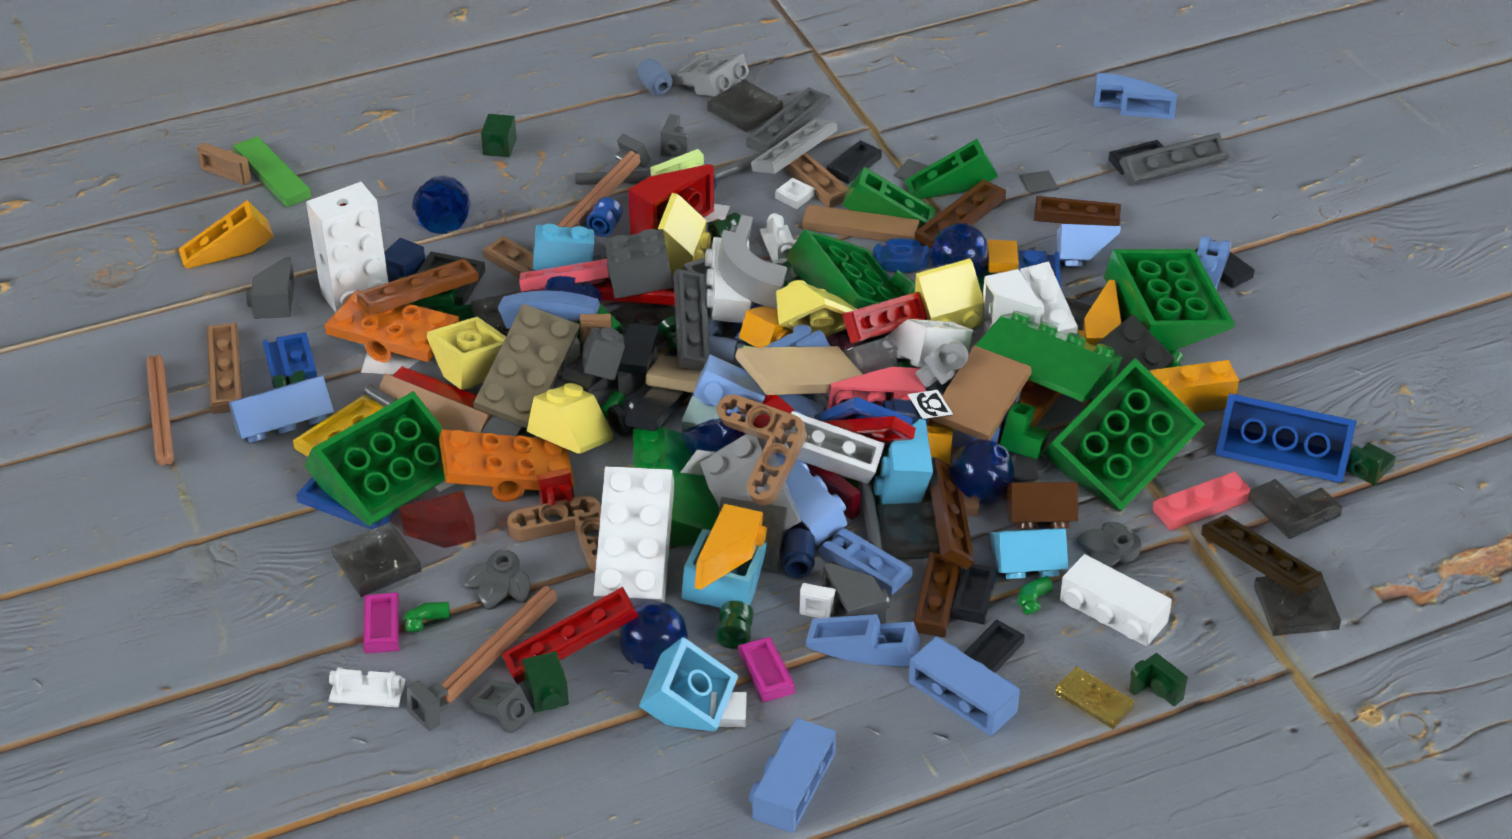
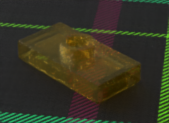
M1078 666L1056 686L1055 691L1056 695L1112 729L1134 708L1135 701Z

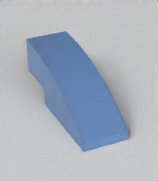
M1097 72L1094 107L1120 109V115L1174 119L1177 103L1176 93L1135 78Z
M531 291L504 296L498 309L506 329H509L522 304L575 322L580 320V314H597L600 302L597 298L577 293Z
M877 614L812 618L805 644L808 649L848 661L884 666H910V659L918 653L921 640L914 622L881 624Z

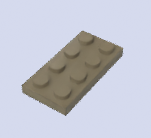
M522 304L474 401V408L527 428L534 396L552 389L579 333L580 325Z

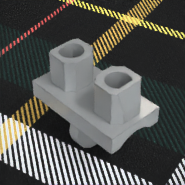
M944 343L923 359L926 365L915 372V374L926 388L937 380L942 385L956 375L958 370L967 363L969 358L968 351L962 343Z

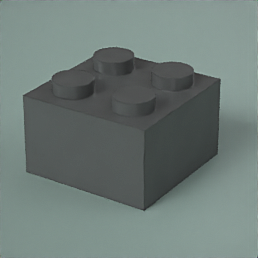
M647 229L639 234L629 236L616 235L611 239L605 240L608 269L615 299L674 288L663 229Z

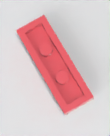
M607 259L520 273L519 283L521 292L546 291L547 287L558 286V289H568L574 287L575 283L587 281V284L601 283L604 281V278L609 277Z
M1234 471L1157 499L1153 502L1152 510L1171 531L1252 501L1253 491Z

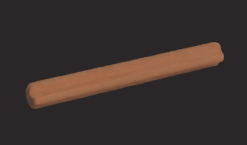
M629 151L557 226L570 228L580 226L594 210L598 200L608 197L641 163L640 155Z
M150 355L146 359L155 457L157 464L160 466L170 465L174 461L165 367L161 355Z
M547 585L543 586L441 683L448 690V694L442 698L447 703L453 702L557 601V592Z

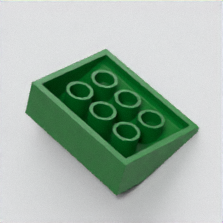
M804 229L786 256L793 266V272L801 277L806 284L818 289H824L826 292L840 297L856 309L904 296L901 290L890 282V276L866 248Z
M1194 249L1112 250L1104 278L1106 282L1115 280L1118 305L1125 320L1134 314L1168 352L1234 328L1235 322Z
M1020 311L1001 315L975 345L1031 366V375L1028 380L1082 402L1097 397L1115 379L1122 356L1114 354L1115 349L1099 343L1096 346L1086 343V338L1082 335L1071 332L1068 335L1057 331L1058 327L1048 322L1035 323L1030 321L1031 316Z
M1135 358L1055 438L1043 454L1067 477L1121 512L1205 423Z
M412 391L313 447L304 467L325 493L370 527L445 482L439 443L443 427L417 394Z
M640 428L633 429L634 468L672 470L675 483L670 546L695 545L702 529L712 530L721 509L708 487L705 476L680 472L696 450L717 452L724 447L668 428H658L656 431Z

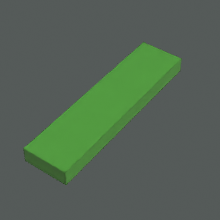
M258 136L233 145L234 153L248 159L249 169L286 207L312 197L310 188Z

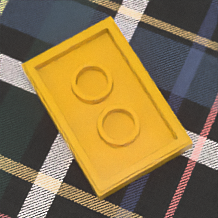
M362 395L294 439V449L308 457L313 447L384 407L369 397Z

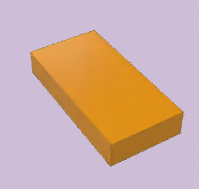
M988 240L987 253L990 273H1002L1019 268L1017 241Z

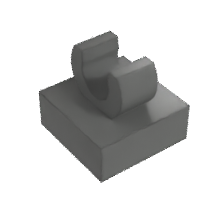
M624 133L617 139L616 142L620 149L616 155L617 160L620 161L629 151H633L635 154L638 153L640 155L641 163L639 166L645 167L651 159L644 143Z
M419 680L407 686L408 712L428 731H431L440 725V712L448 707V703L442 698L448 694V690L440 683H435L428 689Z

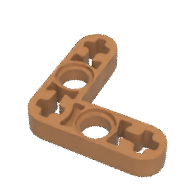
M726 395L717 405V414L723 424L767 441L748 480L747 491L756 504L769 505L779 496L807 437L806 427L803 421L796 415L739 395ZM735 406H737L740 413L746 415V419H744L741 414H738L736 412H733L729 416L727 410H733ZM762 414L770 416V422L767 426L763 428L753 426L757 416ZM795 426L797 433H791L787 439L784 431L786 429L791 430ZM783 453L786 459L782 465L778 467L769 465V458L773 454ZM764 471L770 474L769 478H767ZM767 481L770 488L769 491L763 490L759 494L756 488L758 486L763 487Z
M587 495L574 497L570 502L565 499L556 501L555 505L546 503L518 509L510 513L507 518L508 534L516 541H528L576 530L589 568L595 572L599 536L588 537L585 534L592 530L599 531L601 505L596 498ZM551 515L562 517L561 520L556 522L546 520Z

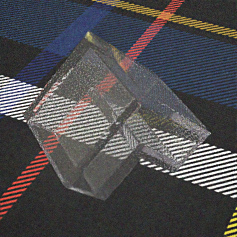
M889 337L844 350V354L862 374L888 367H897L898 348Z

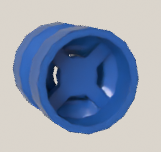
M608 197L601 198L586 220L588 229H594V234L597 236H609L613 232L616 223L619 222L623 209L616 200Z

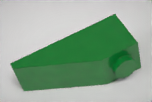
M975 139L905 179V183L911 195L918 199L967 192L983 179L990 182L999 176L978 139Z
M866 167L861 170L848 187L842 204L852 211L919 220V228L934 218L936 211L932 206Z

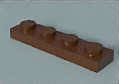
M983 179L915 232L914 240H917L923 246L927 245L931 250L938 253L1004 201L1006 190Z
M934 456L931 459L933 474L929 485L940 553L947 562L954 563L967 570L975 563L959 470Z

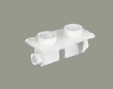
M773 213L767 219V228L760 229V233L772 263L782 265L788 260L786 256L795 242L788 225H784L783 217Z
M338 667L337 671H330L329 683L333 687L329 702L399 707L406 680L401 675H396L394 671L389 673L369 671L366 676L362 675L361 670H347Z

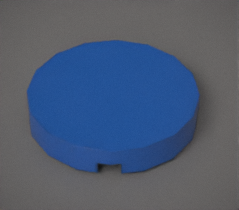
M890 239L886 241V245L881 246L879 243L873 249L875 259L884 270L889 272H896L897 270H900L902 273L918 271L927 267L931 261L930 248L927 245L924 247L920 246V242L914 239Z

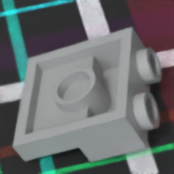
M705 52L672 74L675 84L694 87L696 95H708L709 98H714L722 95L730 86L739 83L740 79L746 78L749 69L744 53Z

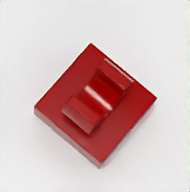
M568 468L537 475L541 505L546 503L555 505L556 501L565 499L568 502L573 500L572 477Z

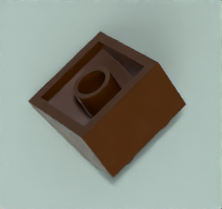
M1077 482L1004 483L1008 522H1017V529L1037 528V522H1050V528H1069V521H1078Z

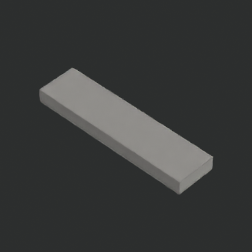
M812 120L751 162L752 171L777 173L838 131L837 123L832 120Z

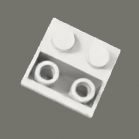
M1019 269L985 276L982 325L986 332L1001 315L1013 313V311L1028 314L1031 316L1030 321L1040 324L1041 316L1044 314L1043 303L1040 298H1036L1030 282L1024 279Z
M907 319L882 340L881 347L892 351L893 357L910 359L911 365L922 368L926 365L923 359L944 343L959 342L968 351L973 330L955 322Z

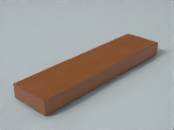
M461 259L356 293L357 303L371 316L479 281L478 271L466 259Z

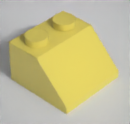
M672 193L658 227V230L663 229L671 276L674 275L676 269L683 270V264L704 258V249H709L711 234L706 232V220L682 197Z
M970 258L916 273L915 292L919 291L927 320L955 322L969 329L982 326L984 300L973 262Z
M801 280L792 281L788 286L776 291L779 325L792 330L795 326L804 324L812 329V333L820 330L824 333L825 337H828L846 329L842 316L843 313L856 310L855 307L840 297L828 293L824 289H818L806 284V282Z
M479 317L427 332V340L443 377L461 390L470 389L475 385L484 383L506 338L505 335Z
M566 383L564 386L550 389L533 398L527 432L577 454L613 440L614 434L595 396L584 391L582 386Z

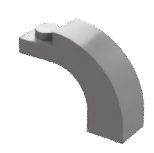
M741 214L738 225L732 224L730 231L723 230L718 255L720 273L726 283L744 298L757 304L777 309L776 291L783 288L788 267L766 262L749 250L747 242L753 217Z

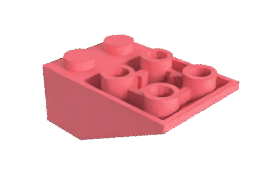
M888 367L831 383L827 409L854 397L879 406L882 405L883 400L890 401L891 398L910 400L907 394L926 392L925 386L915 374L921 368Z

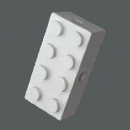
M358 182L306 201L321 295L335 313L356 290L363 291L388 283L378 204L376 198L364 184Z
M605 466L593 593L595 602L623 587L635 609L664 610L675 483L672 470Z

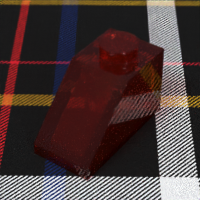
M463 491L399 507L404 535L443 548L476 540L474 516Z

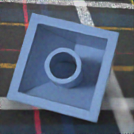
M1062 224L1057 230V247L1060 262H1065V267H1082L1083 263H1088L1120 233L1121 226Z

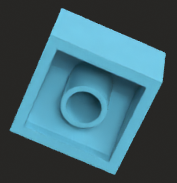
M555 224L536 225L533 247V270L593 261L594 229H587L582 226H575L573 228L558 227Z
M919 419L912 425L916 428L914 439L892 442L887 456L882 457L880 475L875 476L873 483L874 495L879 496L880 508L918 510L933 474L926 420Z
M1047 528L989 532L995 568L998 569V573H1006V579L1026 578V572L1039 571V577L1046 575L1048 577L1059 576V570L1068 569L1066 529Z
M702 529L684 566L681 599L718 608L732 600L742 601L751 605L756 592L767 543H764L762 547L757 546L752 559L702 590L694 588L697 559L711 532L710 530Z
M682 637L661 653L639 707L667 726L714 732L718 729L738 675ZM711 692H717L716 709L711 718Z

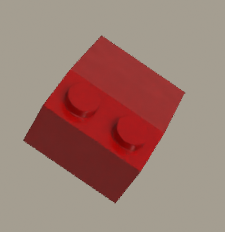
M706 164L650 176L629 188L630 235L639 234L647 229L658 230L672 193L682 197L703 218L714 212V166Z

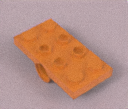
M356 290L326 322L324 327L326 335L363 344L369 356L376 361L386 363L396 353L429 362L434 357V354L427 340V332L458 323L459 317L412 304H405L369 316L357 303L356 293L360 291Z
M441 430L439 443L446 483L491 486L492 494L497 500L511 502L520 498L525 489L539 490L538 474L568 468L571 472L574 487L573 473L566 448L542 438L461 430Z

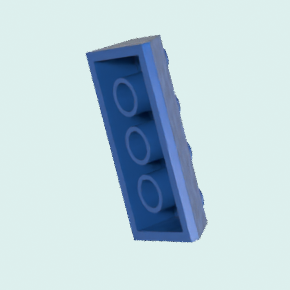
M1229 393L1215 455L1342 483L1356 420Z

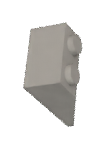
M745 434L700 461V465L708 487L721 510L724 504L763 512L762 526L767 527L764 541L766 543L800 523L801 519L786 481L777 499L769 505H758L750 497L747 491V483L767 441ZM773 454L769 458L768 463L772 467H778L780 465L777 457ZM764 471L767 478H769L770 474ZM766 481L763 487L758 486L756 489L761 494L763 490L769 491L770 488Z

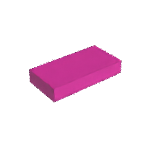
M398 593L364 595V653L399 651L400 600Z
M770 636L738 645V655L762 703L795 694V684Z

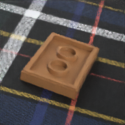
M973 346L968 354L967 363L958 370L942 395L953 415L931 418V420L990 442L1031 375V366Z

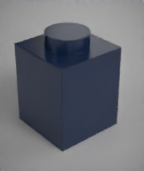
M399 238L384 252L388 282L398 280L399 277H408L416 274L425 261L424 246L403 238Z

